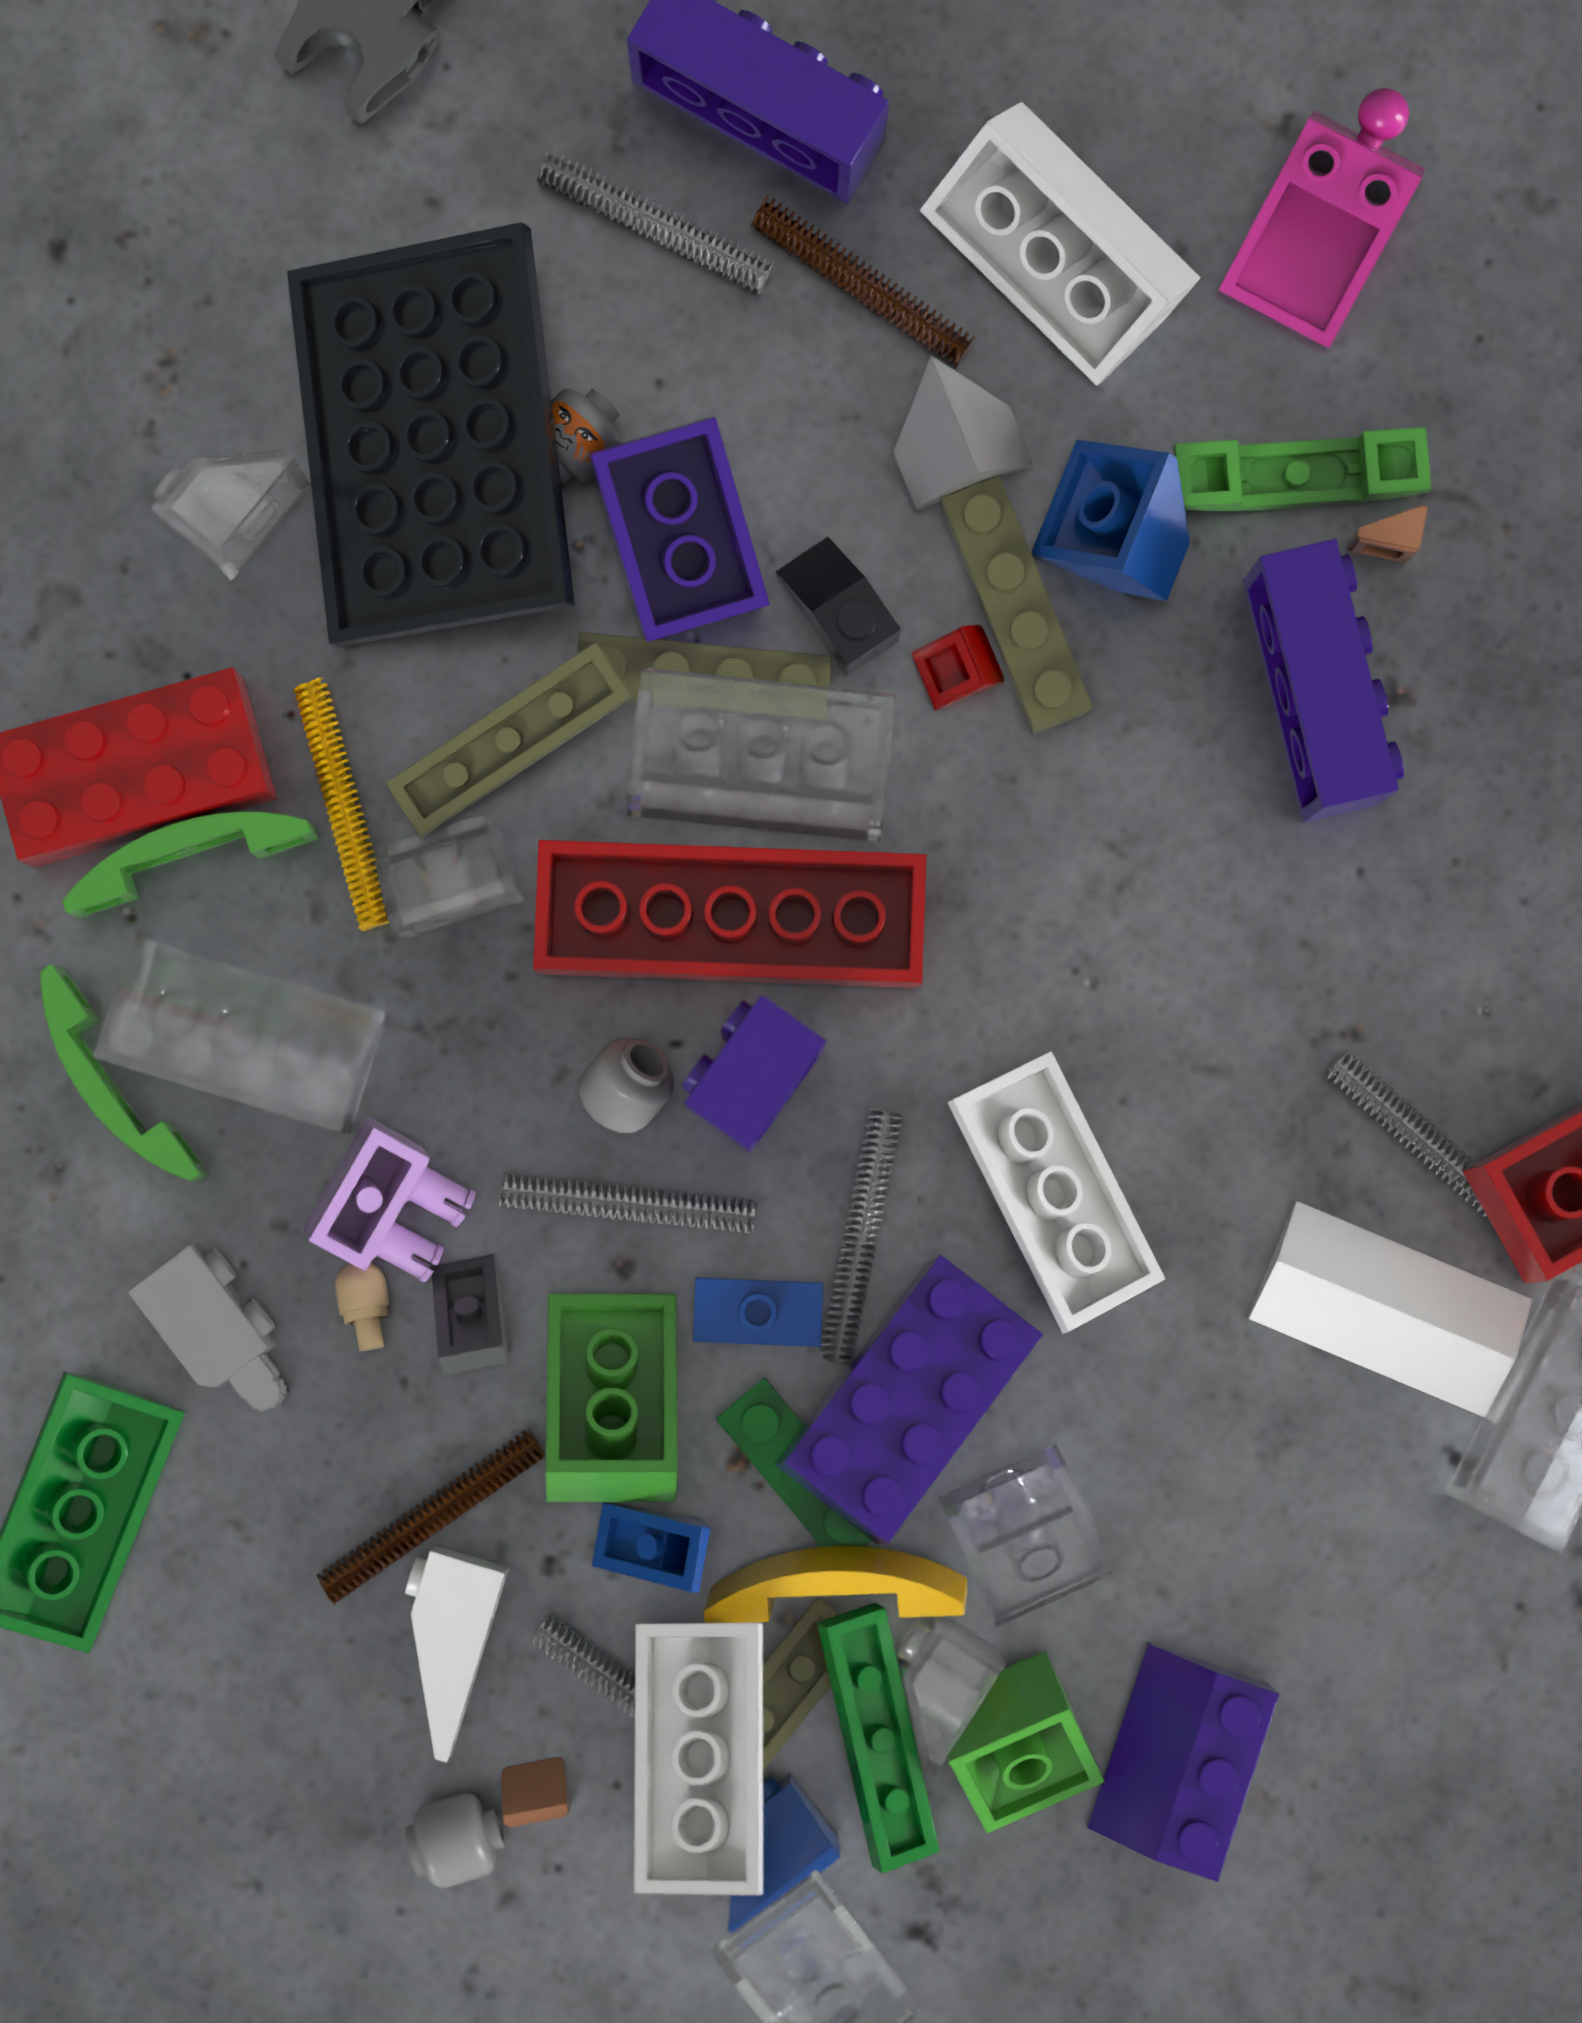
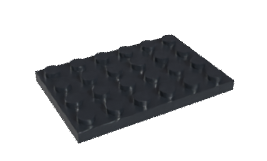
M523 222L287 271L329 644L343 647L575 606L531 228Z

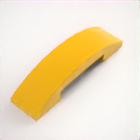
M828 1546L796 1550L768 1557L747 1565L711 1587L704 1609V1623L769 1622L776 1597L897 1593L899 1618L964 1616L968 1592L967 1577L931 1560L884 1548Z

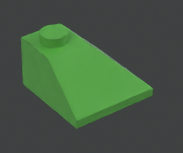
M1046 1651L1031 1658L1017 1661L1008 1668L987 1676L945 1751L955 1775L987 1833L1105 1782L1064 1687Z

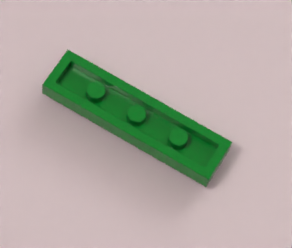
M874 1602L817 1622L872 1867L883 1874L940 1852L886 1608Z

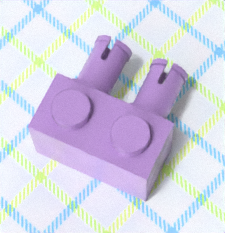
M367 1116L303 1227L308 1241L366 1271L371 1261L378 1256L425 1283L434 1271L429 1268L430 1263L413 1254L437 1266L444 1247L437 1243L434 1244L395 1222L396 1217L403 1205L409 1200L448 1221L453 1227H457L466 1215L461 1212L462 1209L446 1201L445 1198L469 1210L474 1201L476 1191L470 1188L467 1189L427 1167L430 1157L422 1145Z

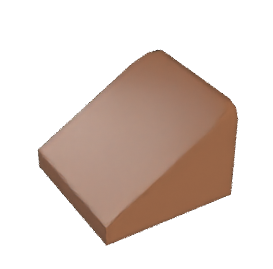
M1422 505L1359 527L1348 540L1347 549L1351 553L1406 563L1420 550L1428 506Z
M554 1757L508 1766L503 1769L501 1788L504 1826L508 1825V1828L567 1816L572 1805V1797L566 1764L563 1758Z

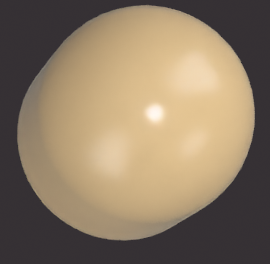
M348 1263L340 1270L335 1281L339 1314L343 1316L345 1325H355L359 1351L384 1347L380 1320L389 1317L388 1308L390 1307L385 1276L381 1269L373 1263L369 1264L366 1271Z

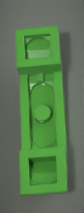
M1426 427L1363 431L1358 437L1245 445H1238V440L1178 443L1173 446V454L1178 462L1185 510L1258 511L1311 508L1398 498L1427 493L1431 490Z
M241 811L188 819L150 832L109 855L92 868L62 900L63 906L67 914L76 918H82L139 899L132 874L244 837L250 853L261 859L318 840L319 836L316 827L308 820L285 814Z
M49 964L40 971L41 994L51 1038L69 1078L94 1114L131 1150L159 1168L188 1181H201L210 1173L173 1122L161 1121L150 1130L146 1129L80 1035L98 1022L100 1018L64 968Z

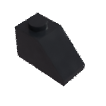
M826 537L776 571V575L846 677L898 642L901 631L900 627L866 577L829 537Z

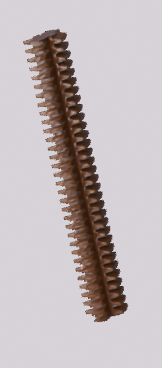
M769 195L764 199L751 226L756 225V231L762 230V235L768 234L767 238L769 240L774 238L775 244L781 243V248L787 247L786 252H794L793 256H800L799 261L801 262L806 260L807 266L813 265L812 270L819 269L820 275L826 274L825 279L832 278L831 283H839L838 288L845 287L844 292L846 293L851 291V297L858 296L857 301L859 302L864 300V306L871 305V311L877 309V315L884 314V320L890 318V324L897 323V329L903 327V333L910 332L909 337L916 336V342L921 340L922 346L929 345V351L934 349L935 355L942 354V360L947 358V363H954L953 367L957 368L975 339L974 336L969 341L967 340L969 332L960 336L963 328L960 327L955 332L956 323H953L951 327H947L950 319L947 318L942 323L943 314H940L937 319L934 318L937 310L934 309L929 314L930 305L924 310L921 309L924 301L916 305L917 296L910 301L911 292H908L905 296L902 295L904 287L897 292L898 283H895L893 287L889 286L891 278L884 283L885 274H882L878 279V269L871 274L872 265H869L865 270V260L858 265L859 256L852 261V251L845 256L846 247L839 252V242L833 248L832 243L834 239L831 238L826 243V233L820 239V229L813 234V224L807 230V220L800 225V215L794 221V211L790 216H787L788 207L781 212V202L777 207H774L775 198L770 203L767 202Z
M530 1429L529 1434L524 1430L521 1431L523 1438L516 1435V1443L510 1439L508 1441L509 1448L503 1444V1452L496 1449V1457L490 1453V1461H487L485 1458L482 1459L483 1466L477 1462L475 1464L476 1471L470 1467V1475L465 1472L462 1473L463 1480L457 1476L456 1485L450 1481L451 1488L448 1489L444 1485L442 1487L443 1494L437 1490V1498H434L432 1495L429 1496L430 1503L424 1499L422 1501L424 1504L423 1508L417 1504L418 1511L415 1512L411 1508L409 1510L410 1517L404 1513L403 1522L397 1518L398 1525L395 1526L391 1522L389 1524L391 1527L390 1531L384 1527L385 1535H381L378 1531L376 1533L377 1540L371 1536L369 1538L371 1541L370 1545L366 1541L363 1542L365 1549L358 1545L356 1547L358 1550L357 1554L353 1550L349 1552L352 1558L349 1559L346 1555L343 1556L345 1563L338 1559L336 1561L338 1564L337 1568L333 1564L330 1565L332 1572L324 1569L325 1577L318 1573L316 1576L328 1599L335 1605L336 1601L342 1600L343 1597L349 1595L353 1590L355 1591L356 1588H359L363 1583L375 1577L383 1569L388 1568L396 1560L406 1555V1553L408 1554L412 1548L415 1549L416 1546L422 1544L426 1539L428 1540L432 1534L435 1535L445 1525L448 1526L449 1523L455 1521L459 1516L461 1517L465 1511L468 1512L478 1502L481 1503L485 1497L488 1498L491 1492L495 1493L505 1483L508 1484L518 1474L521 1475L524 1469L528 1470L531 1465H535L538 1462L537 1460L541 1461L545 1453L534 1433Z

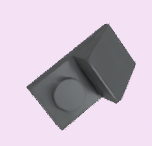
M494 1254L431 1266V1269L434 1271L432 1273L438 1358L443 1375L508 1363L507 1352L511 1350V1340Z

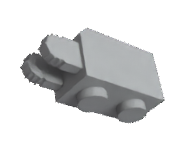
M201 1244L189 1245L132 1288L128 1294L197 1385L219 1387L230 1382L239 1396L248 1401L247 1405L252 1406V1410H259V1413L270 1408L274 1409L276 1406H282L286 1394H289L287 1391L289 1385H286L285 1378L282 1379L280 1377L281 1372L266 1354L277 1346L268 1334L275 1329L274 1323L255 1299L251 1298L246 1303L242 1300L230 1284L237 1277L234 1270L215 1247L206 1252Z

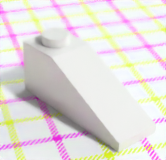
M438 1545L430 1550L428 1559L416 1557L405 1594L416 1597L411 1611V1619L434 1758L447 1763L454 1752L509 1567Z

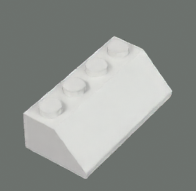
M1022 101L986 122L919 210L1096 386L1111 374L1168 317L1201 278Z

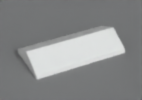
M1052 1051L947 1102L1062 1334L1070 1332L1165 1280Z
M1295 1201L1247 1319L1474 1414L1486 1417L1516 1360L1533 1299Z
M763 1623L636 1624L634 1893L763 1895Z

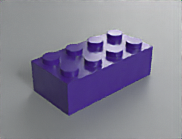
M650 0L627 38L632 82L848 204L885 142L889 100L882 97V89L863 75L851 73L847 77L827 65V58L817 49L804 42L796 41L792 46L771 34L773 31L771 26L761 17L750 11L740 10L736 14L717 3V0Z
M1337 538L1260 556L1243 579L1303 823L1377 806L1399 791L1397 780L1404 778V767L1397 743L1395 741L1387 742L1381 717L1388 716V702L1381 680L1379 678L1371 679L1366 655L1372 654L1373 651L1371 632L1364 616L1356 617L1350 593L1357 591V578L1352 559L1349 554H1340Z
M939 1255L927 1262L775 1465L876 1544H887L1043 1334L945 1257Z

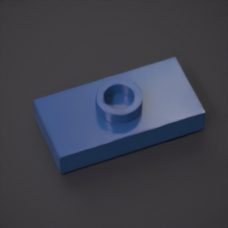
M696 1277L693 1342L821 1347L823 1282Z

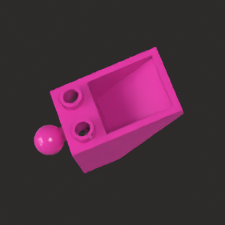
M1380 88L1370 92L1363 98L1358 109V122L1361 127L1359 133L1315 110L1313 111L1220 285L1219 291L1330 348L1425 171L1424 167L1382 146L1384 140L1398 136L1408 123L1409 107L1405 98L1399 92L1389 88ZM1319 150L1329 152L1334 160L1332 170L1327 173H1321L1316 169L1313 170L1310 165V157L1314 152ZM1375 180L1386 182L1390 187V197L1382 203H1376L1375 200L1368 198L1366 187L1369 183Z

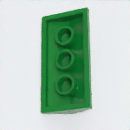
M66 1371L63 1372L0 1530L1 1628L90 1653L185 1412L113 1383Z

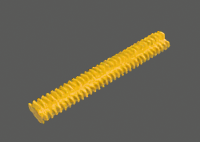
M316 678L299 684L295 687L293 693H297L295 694V700L298 701L297 708H301L299 715L302 716L303 729L307 731L305 737L308 739V746H311L310 754L313 756L312 761H315L314 769H317L316 777L319 778L318 784H321L322 798L326 799L324 805L328 810L326 813L329 815V822L332 825L333 837H336L335 845L338 847L337 853L340 854L339 860H342L343 863L341 867L344 869L345 872L343 874L347 878L345 882L349 886L347 889L350 891V898L353 901L352 906H354V914L357 916L356 921L360 924L358 929L368 931L390 923L393 919L386 918L388 914H391V911H384V908L389 906V903L381 902L387 896L379 895L385 889L377 887L383 883L381 880H375L376 877L381 876L380 873H373V870L379 867L378 865H371L373 861H376V858H369V855L374 853V850H367V847L371 846L372 843L365 842L366 839L370 838V835H363V832L367 831L368 828L360 826L366 823V820L358 819L364 813L356 811L362 807L360 804H354L355 801L360 800L359 797H352V794L358 791L350 789L351 786L356 785L355 782H348V779L352 778L353 775L346 774V771L351 770V767H344V764L349 762V759H342V756L347 755V752L339 750L345 747V744L337 743L343 737L335 736L341 730L333 728V726L339 724L337 721H331V718L337 717L335 713L329 714V711L335 708L327 706V703L332 702L330 698L325 699V696L329 695L330 691H323V688L328 687V684L321 683V680L324 678Z

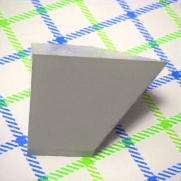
M931 355L893 450L894 459L915 511L937 504L942 497L998 475L1003 478L1033 465L1010 405Z

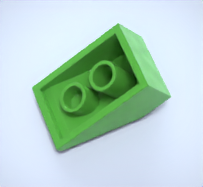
M548 1294L546 1502H675L677 1486L676 1294Z

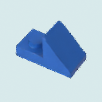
M603 1502L592 1566L687 1592L699 1593L710 1527L703 1519L697 1517L668 1516L620 1503Z

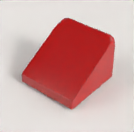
M979 624L962 626L911 652L935 710L942 709L983 692L1005 680L987 635Z

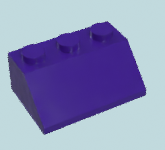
M1147 1642L1103 1774L1105 1782L1099 1786L1086 1825L1087 1828L1157 1862L1218 1882L1278 1701L1279 1693L1266 1682Z

